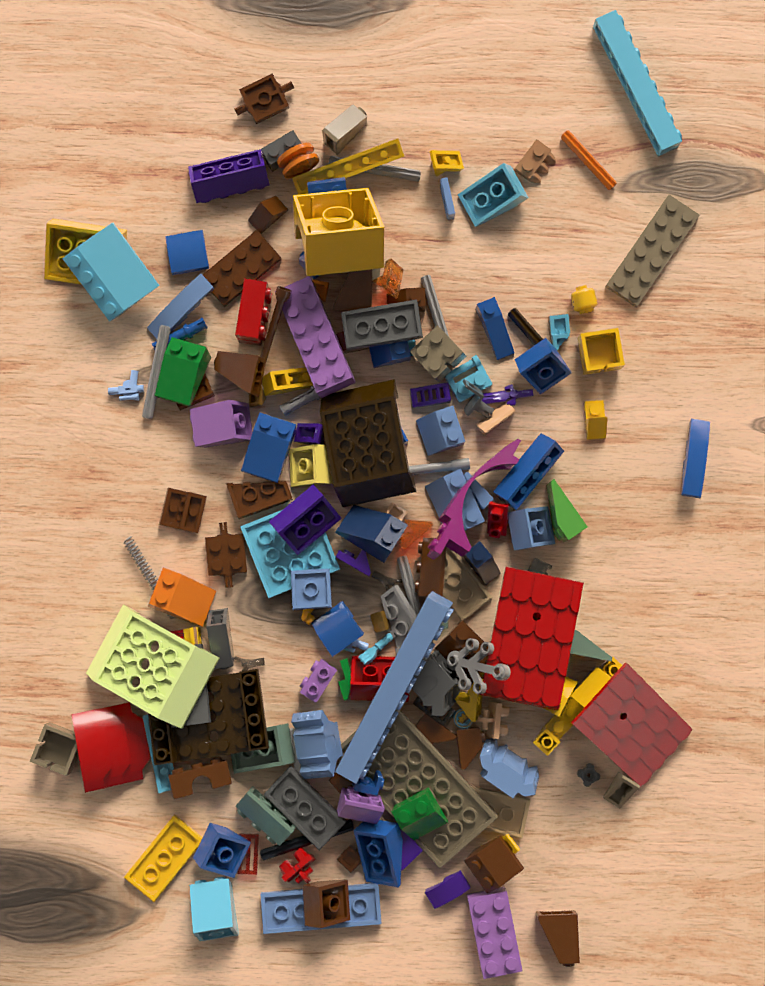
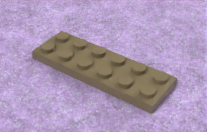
M668 195L605 287L637 307L700 215L671 195Z

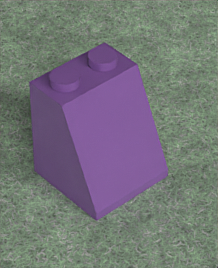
M226 400L190 409V422L193 428L195 447L207 448L250 441L253 430L249 403Z

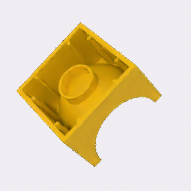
M369 188L293 195L295 239H302L307 276L384 268V225Z

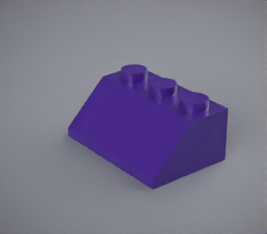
M313 484L272 518L269 523L298 556L342 518Z

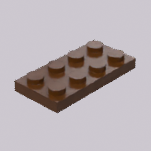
M255 230L206 271L203 276L214 287L212 294L225 307L242 293L244 278L258 280L277 264L281 257L260 232Z

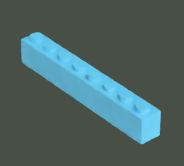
M614 10L596 18L593 28L656 154L660 156L678 148L682 142L681 132L675 128L671 113L667 112L665 101L662 96H659L657 85L654 80H651L647 65L641 61L640 51L637 47H634L632 36L629 31H626L622 16L618 15L617 11Z

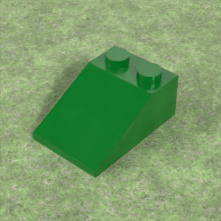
M171 337L164 353L155 397L190 407L212 358L207 347Z

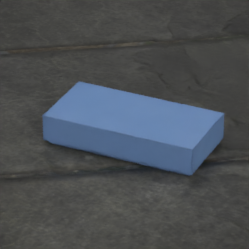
M448 177L441 178L440 190L446 218L451 220L455 218V210Z

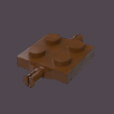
M272 73L239 89L244 104L234 108L237 116L248 111L255 123L258 124L289 109L285 93L294 89V85L290 81L281 86Z
M221 522L219 523V535L205 537L208 575L223 576L225 578V588H229L228 580L231 588L233 587L232 576L237 573L247 572L244 535L229 534L227 522H224V530Z

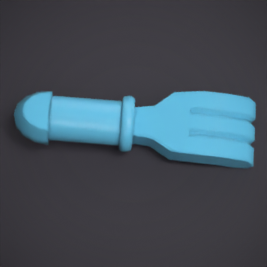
M391 633L386 634L373 647L368 648L359 655L358 659L365 665L371 663L376 658L377 652L382 651V648L389 642H392L393 637Z

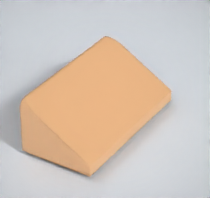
M504 403L494 410L492 415L489 414V418H483L476 426L483 436L487 435L514 415L516 410L512 406L507 405V403Z

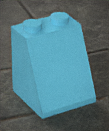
M217 877L214 881L198 880L195 884L189 885L193 934L198 940L206 941L239 935L231 881L226 879V877Z

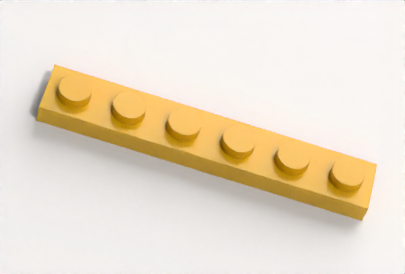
M399 138L292 177L298 195L308 193L307 182L342 177L348 178L405 156Z

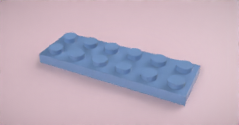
M379 884L348 885L350 920L324 928L305 926L303 889L261 892L263 934L382 924Z

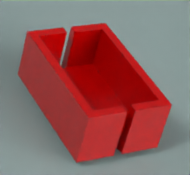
M244 278L235 332L239 343L261 346L262 341L266 339L267 330H265V322L268 323L270 311H268V304L272 303L273 293H271V288L268 287V283L265 281Z

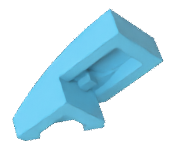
M569 314L549 316L551 341L556 350L570 336Z

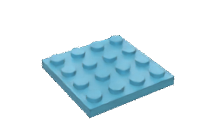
M282 510L240 526L268 598L292 589L291 571L330 568V573L340 570L326 532L298 556L269 523Z

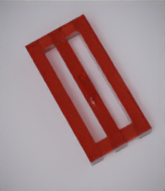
M240 833V836L247 838L250 842L251 839H255L253 870H250V844L246 852V870H242L241 863L237 874L257 875L259 834Z

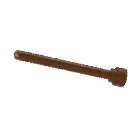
M277 286L275 292L277 302L260 355L266 362L284 302L290 299L292 290Z

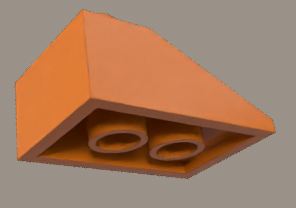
M163 567L148 607L203 627L216 590Z

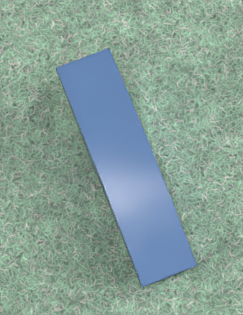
M202 274L198 275L158 314L147 329L156 339L158 338L161 325L169 326L171 333L188 318L187 315L201 304L200 301L212 292L214 287Z

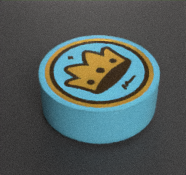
M462 709L455 712L453 719L459 728H468L472 724V721Z

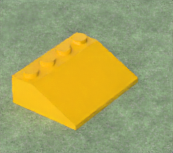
M52 219L47 222L44 279L81 284L62 258L106 226ZM118 228L127 240V230Z

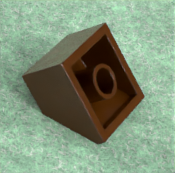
M501 835L475 848L464 860L486 893L500 888L524 869Z
M348 880L317 881L303 885L305 926L324 928L350 920Z

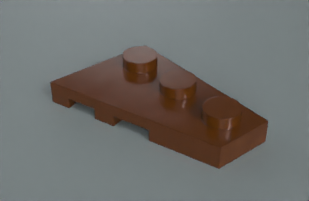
M272 481L263 483H226L239 520L293 500L286 481H278V483Z

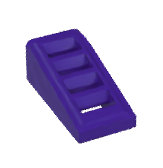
M448 382L410 389L413 408L451 402ZM440 389H443L444 398L440 397ZM432 390L436 391L437 399L433 400ZM424 391H428L429 401H425ZM417 392L421 394V402L417 400Z

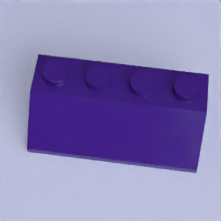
M261 149L188 166L196 203H207L212 199H224L229 195L244 194L249 190H261L266 186H270Z

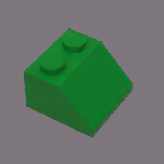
M429 787L399 802L391 811L401 830L413 840L448 823Z

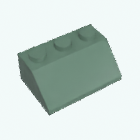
M254 786L249 789L236 805L238 808L237 812L243 818L248 817L256 830L259 832L261 830L267 834L266 838L274 845L277 843L280 846L295 830V826Z

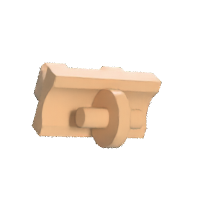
M488 701V710L483 711V717H477V721L483 722L482 729L486 730V737L499 739L501 736L508 735L507 725L500 724L501 717L509 716V707L502 705V703Z

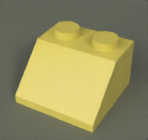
M313 444L289 450L291 487L333 484L326 445Z

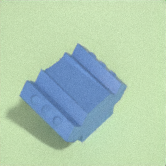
M323 710L294 713L291 723L295 728L293 737L297 760L301 764L300 774L304 779L334 777L336 762L339 757L343 756L337 722L329 721Z
M486 739L480 754L483 768L480 773L482 777L513 799L518 793L524 797L535 795L539 781L538 766L528 767L527 758L523 759L508 749V745L498 746L497 739Z

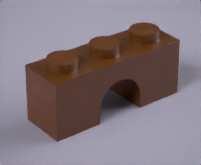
M221 757L210 760V764L203 765L200 762L192 764L191 769L183 771V767L171 770L172 774H168L173 799L192 795V783L198 776L208 777L212 789L232 784L227 760H222Z

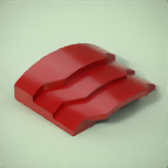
M130 702L71 714L85 793L143 780L142 770L150 760V752L144 721L132 712Z

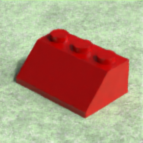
M352 656L350 700L373 701L395 657L376 656L371 663L365 665L358 659L359 656ZM406 692L405 694L408 697L405 702H409V694Z

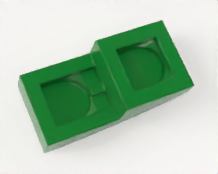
M348 658L340 660L345 679L338 681L343 699L348 700L351 672Z

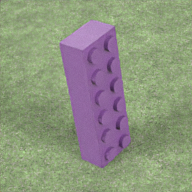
M305 277L286 286L285 288L292 290L290 299L284 302L282 310L316 393L323 398L355 384L354 376L311 277Z

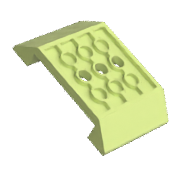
M123 605L86 674L94 682L149 714L182 729L220 658L205 649L198 648L144 618L135 610ZM157 641L159 643V649L156 652H153L151 650V645L153 642ZM148 659L150 665L148 669L144 670L142 668V662L143 660ZM138 676L140 684L138 687H134L132 681Z

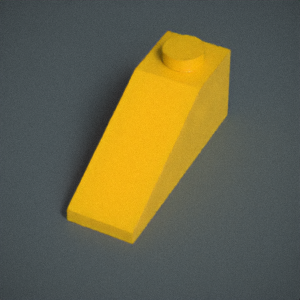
M306 367L272 371L264 375L262 380L265 396L284 394L313 386Z

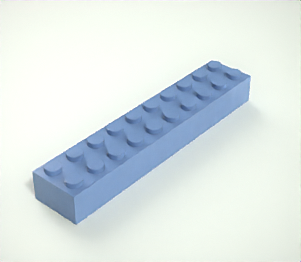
M433 591L428 595L335 771L336 773L354 783H357L359 778L364 779L372 765L370 762H373L381 748L379 745H382L390 731L387 727L391 728L399 714L396 710L400 711L408 697L405 693L409 694L417 680L414 676L420 674L426 663L423 660L424 657L428 658L435 646L432 643L433 640L437 641L444 629L442 623H447L454 610L451 608L453 602Z

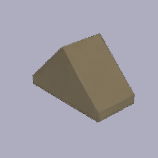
M618 772L603 798L620 809L640 788V785Z

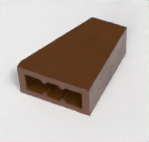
M373 269L349 272L334 303L333 310L352 311L372 307Z
M218 351L214 360V370L245 392L259 397L266 360L258 355Z
M536 911V917L559 963L566 967H572L575 963H580L578 914L576 911Z

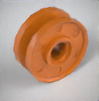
M311 143L296 145L285 151L278 158L277 164L279 168L283 169L282 172L286 179H292V177L306 173L319 163V157L313 153L314 147Z

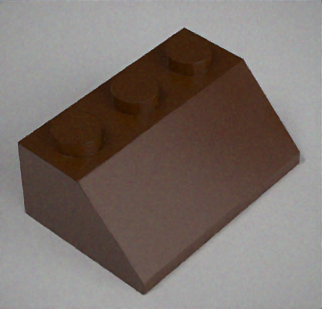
M423 538V541L418 544V553L421 554V561H417L416 573H420L419 581H415V592H418L419 597H428L432 591L443 597L447 547L445 546L442 553L434 560L428 557L427 554L430 551L428 546L434 538Z
M461 620L435 649L447 660L450 652H460L466 646L468 639H476L479 642V648L476 651L470 652L465 657V659L469 660L481 650L480 647L484 641ZM487 656L484 657L479 663L486 664ZM463 667L467 678H469L473 684V680L468 669ZM478 671L481 679H483L484 672Z

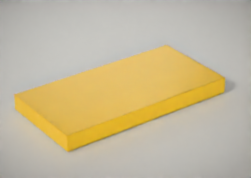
M174 814L124 878L152 902H155L196 851L203 837Z

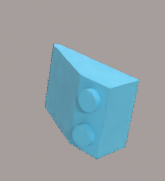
M505 163L458 194L475 227L513 209L529 198L513 168Z

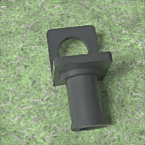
M464 379V386L475 394L464 407L465 414L469 416L473 410H476L485 418H489L490 415L488 413L492 415L494 408L481 401L484 398L482 391Z

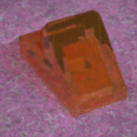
M391 258L385 262L383 275L372 282L382 291L396 299L399 296L404 269Z
M404 520L413 533L407 532L402 536L399 546L405 551L433 526V523Z

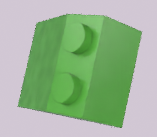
M553 479L546 485L552 527L554 528L553 534L559 541L562 540L564 543L588 526L555 479Z

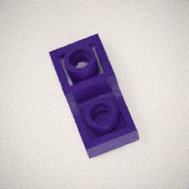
M460 870L445 877L443 882L427 888L425 894L434 909L462 895L471 886Z

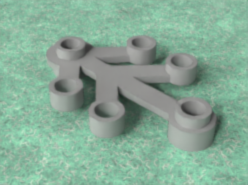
M470 638L466 641V646L460 652L452 651L449 653L447 665L449 669L456 671L459 677L458 686L460 689L469 690L472 685L471 680L467 678L463 669L465 667L468 669L474 682L473 691L477 694H484L487 686L482 681L478 671L492 674L495 679L503 681L510 677L511 672L509 666L505 664L491 666L479 663L484 657L492 654L494 651V645L489 642H483L479 652L469 660L465 659L470 652L476 651L479 648L478 640Z

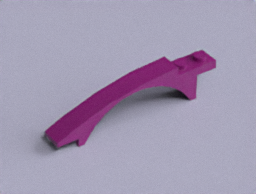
M516 439L488 460L457 491L438 519L442 524L437 530L439 533L438 537L434 538L428 546L430 549L427 554L428 557L434 560L442 553L445 546L461 557L470 551L471 545L467 539L462 518V508L466 492L478 476L495 470H510L513 465H516L519 459L513 454L521 442L520 439Z

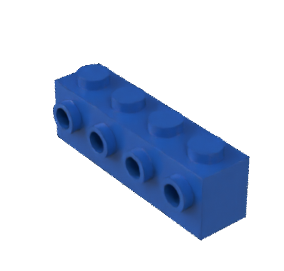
M540 433L493 492L502 502L509 504L510 507L517 510L563 454L564 450L555 440Z

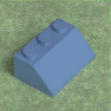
M461 469L425 486L439 518L457 491L466 483ZM470 488L466 492L462 508L465 531L485 522Z

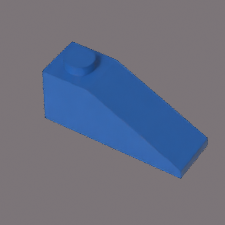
M495 297L478 303L476 311L496 359L500 360L514 354L515 352Z

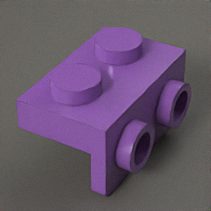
M323 659L320 662L315 661L310 669L312 671L309 678L305 677L300 684L302 688L300 693L314 702L318 701L337 671L336 668L329 665Z

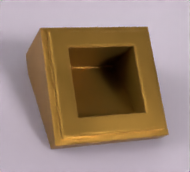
M385 611L371 614L375 632L388 630L389 625Z

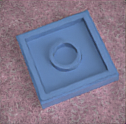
M330 568L291 571L293 610L332 608Z

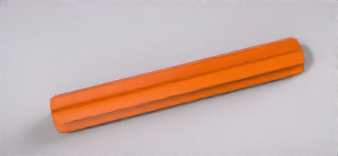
M569 130L565 131L561 139L608 190L614 188L617 182Z

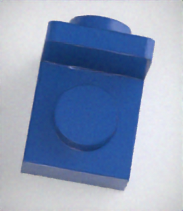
M376 770L373 781L365 776L364 779L359 778L357 783L352 782L354 791L377 796L379 789L382 790L384 778H382L381 772Z

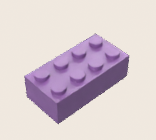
M500 887L489 893L480 891L466 894L483 979L522 972L506 888Z

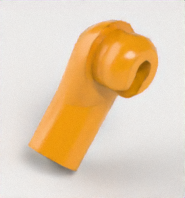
M303 609L301 619L307 625H310L315 619L311 615L314 609Z

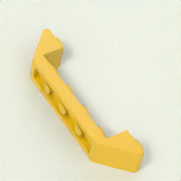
M612 657V661H606L599 669L612 677L621 668L622 664ZM571 697L562 716L554 715L543 726L533 743L548 756L560 743L561 737L573 726L571 722L583 710V707Z

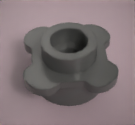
M588 763L584 769L577 771L578 777L582 778L583 785L586 787L591 786L592 783L600 779V774L596 772L592 763Z

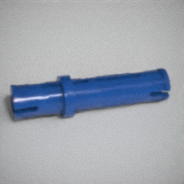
M203 317L189 325L185 324L183 328L171 333L168 344L171 337L180 340L191 339L194 334L207 329L208 327ZM157 341L152 343L154 350L156 348Z

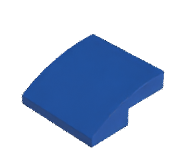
M203 230L165 236L172 275L209 269Z
M343 601L312 622L317 635L332 657L364 635V632L353 619V614Z

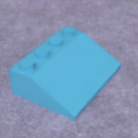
M114 223L106 226L62 258L109 322L119 317L160 286Z

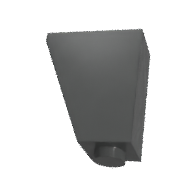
M228 608L209 610L206 627L212 654L220 658L214 669H228L234 665Z

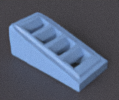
M469 472L464 474L466 481L472 476ZM476 479L469 486L481 510L490 501L494 500Z

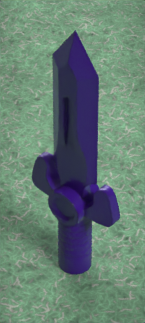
M511 384L504 388L510 392L483 393L484 398L481 401L488 404L511 399L507 401V405L515 406L517 398L534 396L533 389L517 391Z

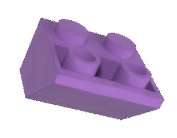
M348 787L341 790L337 813L338 817L377 824L385 808L380 795L354 791L353 787Z

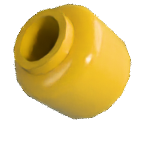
M587 285L576 287V291L571 294L573 308L580 314L592 312L597 306L595 291L593 288H587Z

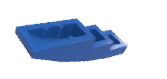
M691 418L689 422V437L686 442V456L683 462L682 496L701 498L709 444V421Z

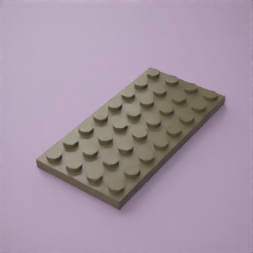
M396 710L399 714L391 728L387 727L390 731L382 745H379L381 748L373 762H370L372 765L365 776L373 781L375 771L381 772L382 778H384V785L382 790L379 789L378 795L381 796L384 808L393 818L394 816L391 811L396 804L428 787L430 788L448 823L414 841L441 868L495 821L498 815L403 712ZM356 731L341 744L343 756Z

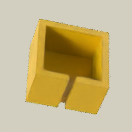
M618 328L581 333L578 336L577 340L583 375L600 373L603 369L604 372L620 370L625 366Z

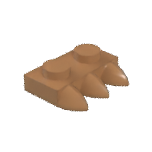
M536 139L514 171L529 182L538 184L541 183V179L537 172L542 174L549 172L544 162L554 164L556 159L551 149Z

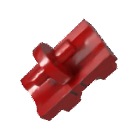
M489 502L487 523L489 537L500 538L501 536H506L509 504Z
M299 848L293 854L299 863L293 867L290 861L286 860L279 865L283 874L281 878L284 882L292 881L299 874L300 876L295 879L298 884L303 880L306 883L311 881L309 875L313 872V869L311 867L307 870L304 869L313 863L316 858L314 855L308 854L303 848Z

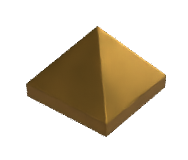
M262 386L259 397L249 394V408L261 406L266 400Z

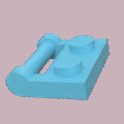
M477 355L471 357L470 361L451 370L445 376L459 403L475 394L464 386V379L455 383L453 378L475 366L477 371L464 379L481 391L493 385Z

